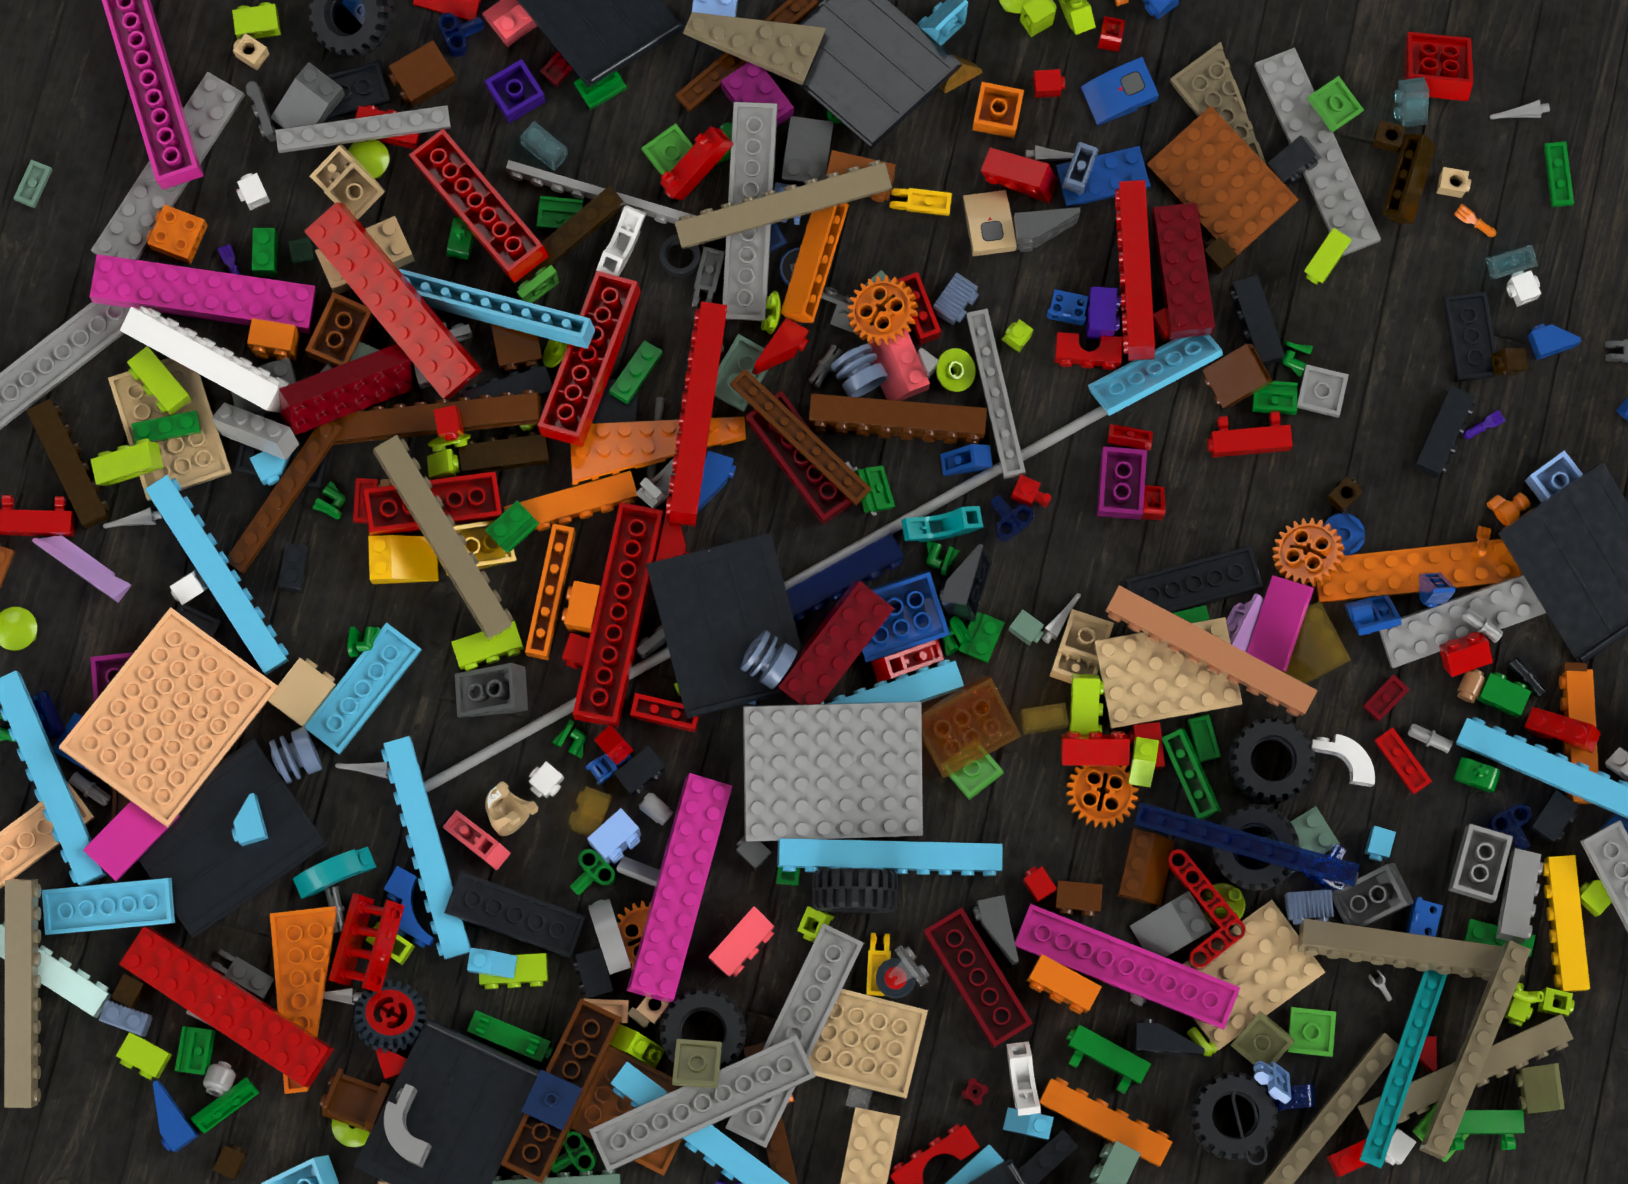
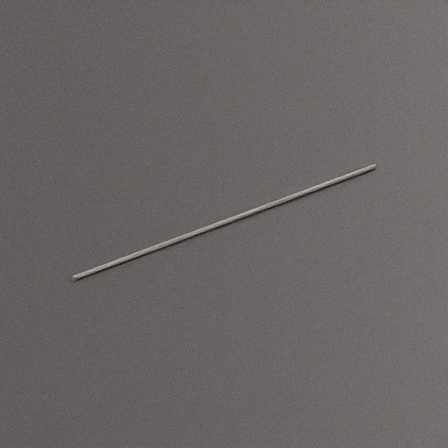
M1099 406L1022 449L1023 461L1106 416V411L1102 406ZM1000 462L784 581L786 592L793 590L903 528L902 519L924 517L1003 473ZM668 646L633 665L629 680L669 659ZM576 698L426 780L424 785L427 793L570 714L574 710Z

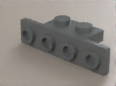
M831 287L824 288L821 298L837 304L830 324L855 333L853 331L855 328H852L849 324L852 320L847 317V314L851 313L847 306L854 305L850 300V297L854 296H843ZM872 310L866 311L863 317L870 316Z

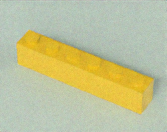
M1575 855L1548 857L1544 859L1542 874L1546 876L1547 885H1544V895L1549 900L1546 914L1548 921H1551L1552 928L1549 930V940L1554 946L1551 959L1552 964L1556 965L1557 973L1554 974V985L1558 990L1565 992L1586 991L1590 989L1576 858Z

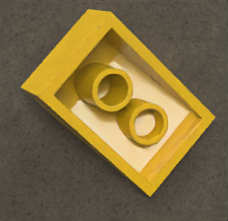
M495 520L453 527L457 534L461 533L465 538L467 551L469 553L473 552L476 556L478 569L516 561L514 549L506 554L485 532V529Z
M401 535L368 536L369 571L372 584L439 581L438 558L425 537Z

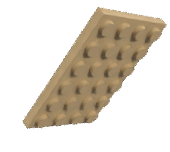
M171 358L161 360V362L192 399L175 414L196 410L198 412L201 433L156 442L159 444L164 468L139 476L148 501L152 499L145 488L166 475L171 480L176 478L182 488L181 490L232 474L219 431L212 420L213 413L200 374ZM128 371L108 378L130 446L135 445L131 423L170 416L167 411L163 413L155 404L158 400L154 395L149 397L143 390L142 386L144 383L140 378L136 381Z
M1225 617L1191 623L1231 644ZM1145 632L1094 641L1101 681H1104V696L1111 729L1242 705L1239 685L1229 682L1227 680L1228 676L1222 673L1217 675L1207 670L1208 666L1201 662L1199 664L1191 662L1187 659L1188 655L1181 651L1177 654L1167 648L1168 645L1162 641L1156 643L1147 638L1149 634Z
M1270 900L1242 921L1245 926V934L1241 941L1205 969L1198 970L1240 987L1224 1030L1194 1019L1207 1039L1216 1044L1217 1051L1235 1039L1259 1011L1268 1015L1325 973L1314 956L1298 952L1299 936L1273 900ZM1235 926L1229 930V933L1236 937L1241 934V930L1238 926ZM1217 939L1211 943V946L1214 950H1221L1223 943ZM1201 953L1193 956L1197 964L1206 962L1205 956ZM1189 960L1183 963V965L1193 968Z
M842 989L808 1059L815 1076L906 1099L928 1010Z

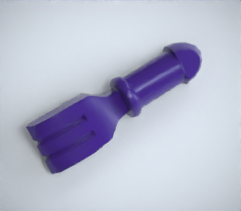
M230 243L218 248L223 262L229 266L228 271L231 274L240 275L238 266H235L236 257Z
M1497 410L1487 416L1483 423L1479 422L1470 429H1466L1463 437L1471 439L1480 432L1486 431V428L1492 429L1506 420L1503 418L1500 410Z

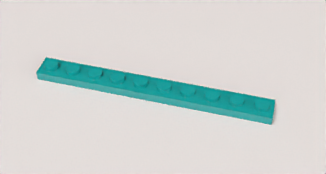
M1430 969L1423 972L1359 1159L1379 1168L1383 1166L1447 975L1439 974L1437 971Z

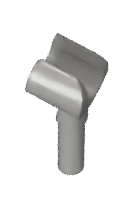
M1377 970L1379 978L1374 980L1369 974L1370 981L1376 987H1379L1387 1001H1391L1392 997L1384 984L1386 980L1384 975Z

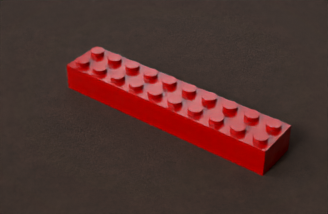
M336 202L305 230V233L443 399L453 397L482 371L344 203Z
M701 301L700 309L696 308L694 329L692 331L691 349L689 351L688 370L686 371L684 390L688 391H683L681 411L685 412H680L678 431L682 433H677L675 452L679 454H674L672 473H675V475H671L669 494H672V496H668L666 504V515L670 516L669 523L689 526L696 525L727 305Z
M622 502L619 504L574 705L573 716L575 720L619 727L650 587V578L646 564L655 562L665 518L663 510Z
M144 926L119 964L303 1087H310L334 1050L333 1047L151 927Z

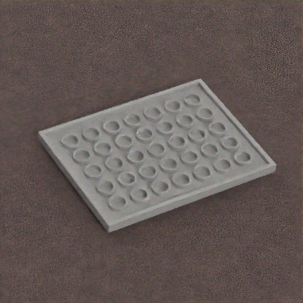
M920 701L743 706L746 842L777 841L780 838L837 839L923 836L922 720Z

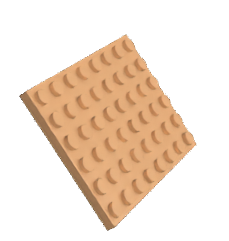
M170 607L61 743L59 748L168 828L263 708L278 686Z

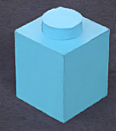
M1373 826L1370 830L1364 854L1370 855L1369 859L1378 862L1388 859L1396 832Z

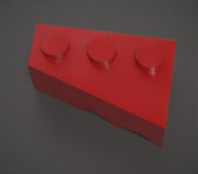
M993 148L989 149L981 168V172L987 182L1000 184L1048 204L1058 183V179L1049 164Z

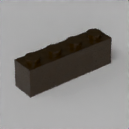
M1424 134L1405 135L1382 211L1394 223H1414L1437 146Z
M538 431L530 432L528 436L524 437L509 435L506 439L502 440L487 438L485 442L480 443L467 441V445L458 447L463 476L550 464L547 438Z

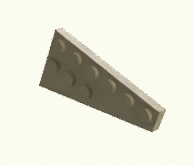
M692 12L683 34L803 85L826 28Z
M1219 42L1170 78L1169 82L1198 117L1212 106L1266 164L1260 145L1255 138L1251 121L1248 119L1238 86L1232 76L1229 62L1223 52V46Z

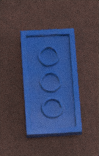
M1140 146L1098 155L1085 190L1081 195L1062 188L1071 162L1056 165L1066 208L1115 197V189H1119V181L1145 180L1146 189H1150Z

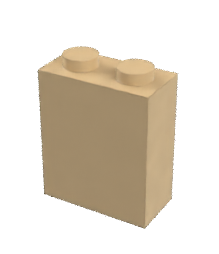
M301 658L296 661L268 699L270 704L301 727L307 724L336 687L334 683L335 678L326 671L321 674L316 670L318 666L308 658L305 661Z

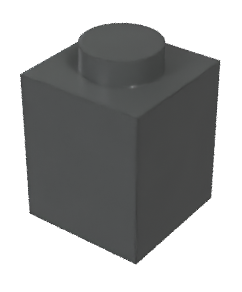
M745 836L736 844L738 846L737 853L755 870L771 855V851L760 841L746 842Z

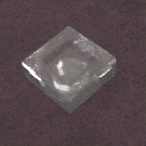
M850 1085L845 1106L868 1110L873 1090Z

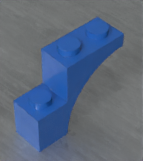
M397 866L384 888L388 892V898L397 903L399 900H402L401 904L405 905L397 934L403 937L406 934L414 938L412 942L422 948L425 945L431 947L435 939L422 929L413 909V893L418 878Z

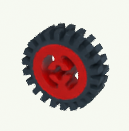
M387 980V984L382 986L381 993L364 990L361 998H358L354 1014L356 1032L359 1031V1038L361 1040L364 1038L367 1046L372 1044L373 1049L376 1051L378 1048H383L382 1052L387 1053L388 1049H392V1053H395L398 1048H401L403 1051L407 1048L408 1044L412 1046L415 1039L418 1038L424 1026L425 1005L422 1006V998L417 997L418 992L416 990L410 991L411 986L408 984L403 987L400 981H397L395 985L392 984V980ZM383 1006L382 1010H380L379 1022H377L374 1018V1012ZM401 1011H403L406 1020L402 1025L397 1027Z

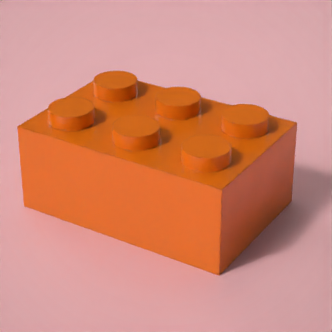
M1043 954L1038 958L1026 980L1030 983L1029 987L1039 993L1041 991L1049 993L1051 1000L1059 1004L1061 1002L1069 1004V1009L1079 1015L1090 1010L1102 987Z

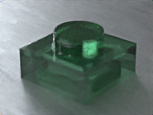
M310 237L288 241L293 264L315 260Z

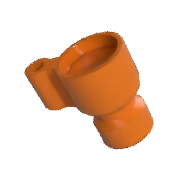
M1520 492L1513 497V501H1507L1500 495H1496L1487 502V506L1494 511L1498 520L1505 526L1518 519L1520 511H1525L1531 505L1528 498Z

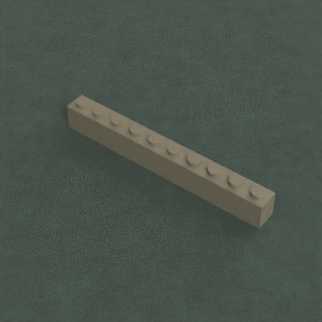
M880 160L868 163L867 168L860 169L859 166L849 168L846 174L831 173L826 175V179L821 181L814 178L805 181V185L800 187L793 184L784 187V191L779 193L772 190L763 193V197L758 199L751 196L742 199V203L734 205L733 202L723 204L721 209L713 211L712 208L700 211V215L692 217L691 214L679 217V221L675 222L681 247L686 249L893 190L886 163H881Z
M396 435L375 447L373 453L489 641L511 628L513 618L508 609L503 610L499 602L502 600L497 591H492L488 583L490 580L484 571L480 572L476 565L478 560L474 553L467 551L465 547L467 542L463 535L456 533L453 528L455 526L454 520L450 514L445 515L442 510L444 505L438 495L434 497L430 490L432 485L426 476L422 477L419 470L421 467L415 457L411 459L409 456L407 443L404 439L400 440Z
M38 879L5 880L4 1108H32L37 1106L41 1099V1090L38 1088V1079L41 1076V1068L38 1066V1057L41 1054V1045L38 1043V1034L41 1031V1022L38 1020V1011L41 1009V999L38 998V989L41 986V976L38 975V966L41 964V954L38 952V943L41 941V931L38 930V921L41 919V908L38 907L41 885L38 884Z
M1305 918L1299 928L1298 952H1304L1309 956L1319 954L1326 955L1331 959L1341 957L1348 958L1352 962L1369 961L1374 965L1390 964L1396 968H1415L1417 971H1428L1430 969L1443 975L1453 973L1459 974L1464 978L1475 976L1482 977L1486 981H1489L1502 950V946ZM1525 966L1521 973L1518 983L1525 975Z
M1511 940L1504 943L1419 1150L1438 1159L1446 1158L1531 949Z
M1563 1015L1555 1016L1493 1044L1476 1086L1480 1087L1489 1083L1488 1078L1496 1075L1497 1078L1509 1074L1508 1069L1513 1066L1519 1069L1528 1065V1060L1533 1057L1536 1060L1549 1055L1548 1050L1555 1048L1556 1051L1568 1047L1567 1042L1574 1038ZM1455 1062L1411 1082L1397 1124L1410 1119L1408 1115L1416 1111L1417 1115L1430 1110L1428 1105L1435 1102L1438 1105ZM1381 1096L1358 1106L1368 1130H1370Z
M1385 1033L1379 1035L1261 1184H1294L1393 1060L1399 1044Z

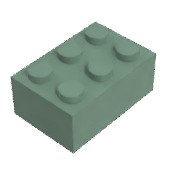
M1118 1141L1104 1145L1099 1155L1102 1160L1100 1164L1093 1167L1089 1177L1092 1178L1090 1184H1126L1141 1153Z

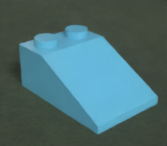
M946 0L944 3L940 2L934 7V13L929 17L925 16L922 18L917 26L942 46L965 24L968 1Z
M329 1155L312 1158L261 1184H339Z

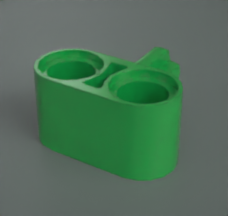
M454 216L447 247V256L469 260L474 235L459 217Z
M1462 757L1460 758L1454 780L1493 793L1501 771L1495 767Z
M586 849L580 853L579 863L584 872L570 886L577 895H581L593 881L604 887L614 883L615 872L600 855L591 849ZM589 854L595 857L594 864L586 866L583 863L584 857ZM601 871H610L611 878L608 881H601L599 879Z
M569 1132L564 1142L566 1152L557 1157L552 1167V1172L556 1174L572 1164L582 1172L592 1171L596 1166L597 1160L585 1137L579 1132ZM573 1135L580 1138V1145L575 1149L571 1148L568 1143ZM584 1155H588L592 1161L588 1168H583L580 1165V1158Z

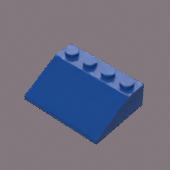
M926 570L871 589L890 604L894 610L862 650L866 662L950 635L929 571Z

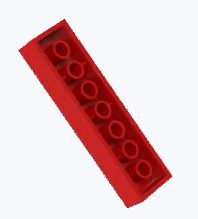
M444 129L440 130L409 154L417 169L514 283L549 257L541 242Z
M1145 180L1119 181V189H1115L1121 312H1126L1122 313V332L1127 333L1123 334L1124 354H1128V361L1155 359V338Z
M596 271L579 315L591 319L595 332L588 349L568 344L538 423L542 436L583 447L641 294L637 281Z

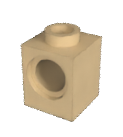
M246 33L242 38H238L233 46L236 58L256 71L269 55L266 46ZM247 48L255 49L251 54L244 53Z
M1443 167L1439 174L1436 193L1462 198L1465 192H1469L1471 179H1468L1469 171ZM1450 180H1457L1460 186H1453L1450 183Z
M645 997L636 1010L655 1025L671 1003L661 1001L660 1009L653 1011L649 1008V1002L653 998Z

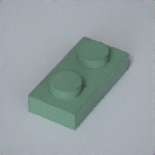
M31 160L16 191L14 200L35 208L51 175L52 168Z

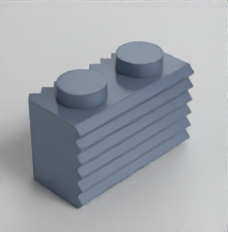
M1078 142L1062 188L1080 195L1083 194L1097 157L1098 149L1096 147Z
M956 272L933 305L934 314L951 325H954L956 321L960 323L967 313L965 311L967 305H973L979 296L976 293L978 286Z
M1332 890L1288 892L1284 894L1287 921H1293V925L1301 924L1304 918L1329 922L1328 918L1334 917Z
M107 1000L99 1021L145 1037L153 1018L144 1012Z

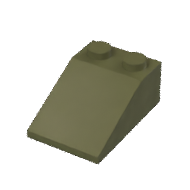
M1558 1063L1518 1069L1515 1079L1517 1087H1520L1521 1096L1518 1099L1520 1110H1523L1524 1114L1565 1109Z

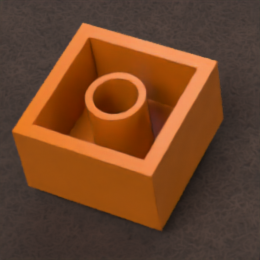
M982 82L972 130L1015 138L1024 90Z
M252 318L247 344L257 358L268 359V357L277 358L276 360L289 358L292 361H296L301 335L295 325Z
M574 581L573 587L569 586L567 591L569 605L568 608L564 607L562 620L568 631L585 635L591 634L601 589L599 585Z

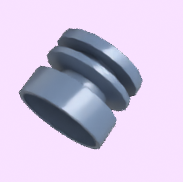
M864 344L847 351L831 365L833 372H838L836 374L838 380L848 378L842 384L847 397L865 395L888 379V374L881 363L871 365L877 359L876 353H871L873 351L871 344Z
M764 630L748 647L740 669L746 672L753 665L749 675L753 677L761 670L760 682L768 688L774 689L796 657L797 650L787 643H783L776 649L778 637L773 636L767 643L770 632Z
M305 726L291 732L292 743H288L283 735L280 736L282 744L280 748L275 739L269 741L273 762L278 773L287 784L293 782L290 774L292 771L298 780L301 779L299 769L301 767H304L309 775L323 769L318 753Z

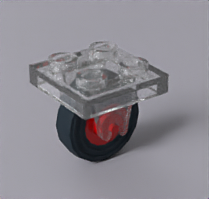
M900 945L894 950L900 958H891L884 961L876 973V984L879 990L890 998H902L908 995L913 990L916 980L921 987L929 983L927 978L930 974L922 964L918 966L915 963L914 959L917 957L910 947L904 948L903 945Z

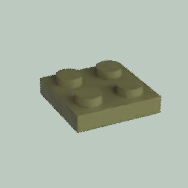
M1259 1011L1231 1043V1046L1253 1065L1259 1060L1269 1064L1271 1061L1276 1063L1293 1044L1295 1039L1263 1012Z
M677 1039L672 1084L676 1086L718 1088L722 1042Z

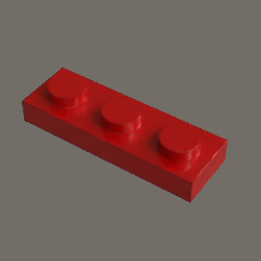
M1393 727L1374 740L1413 795L1432 782Z

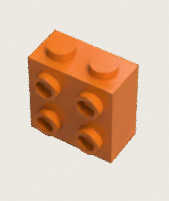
M164 204L162 210L159 209L156 214L154 229H150L147 235V244L154 251L191 264L208 225L202 218Z

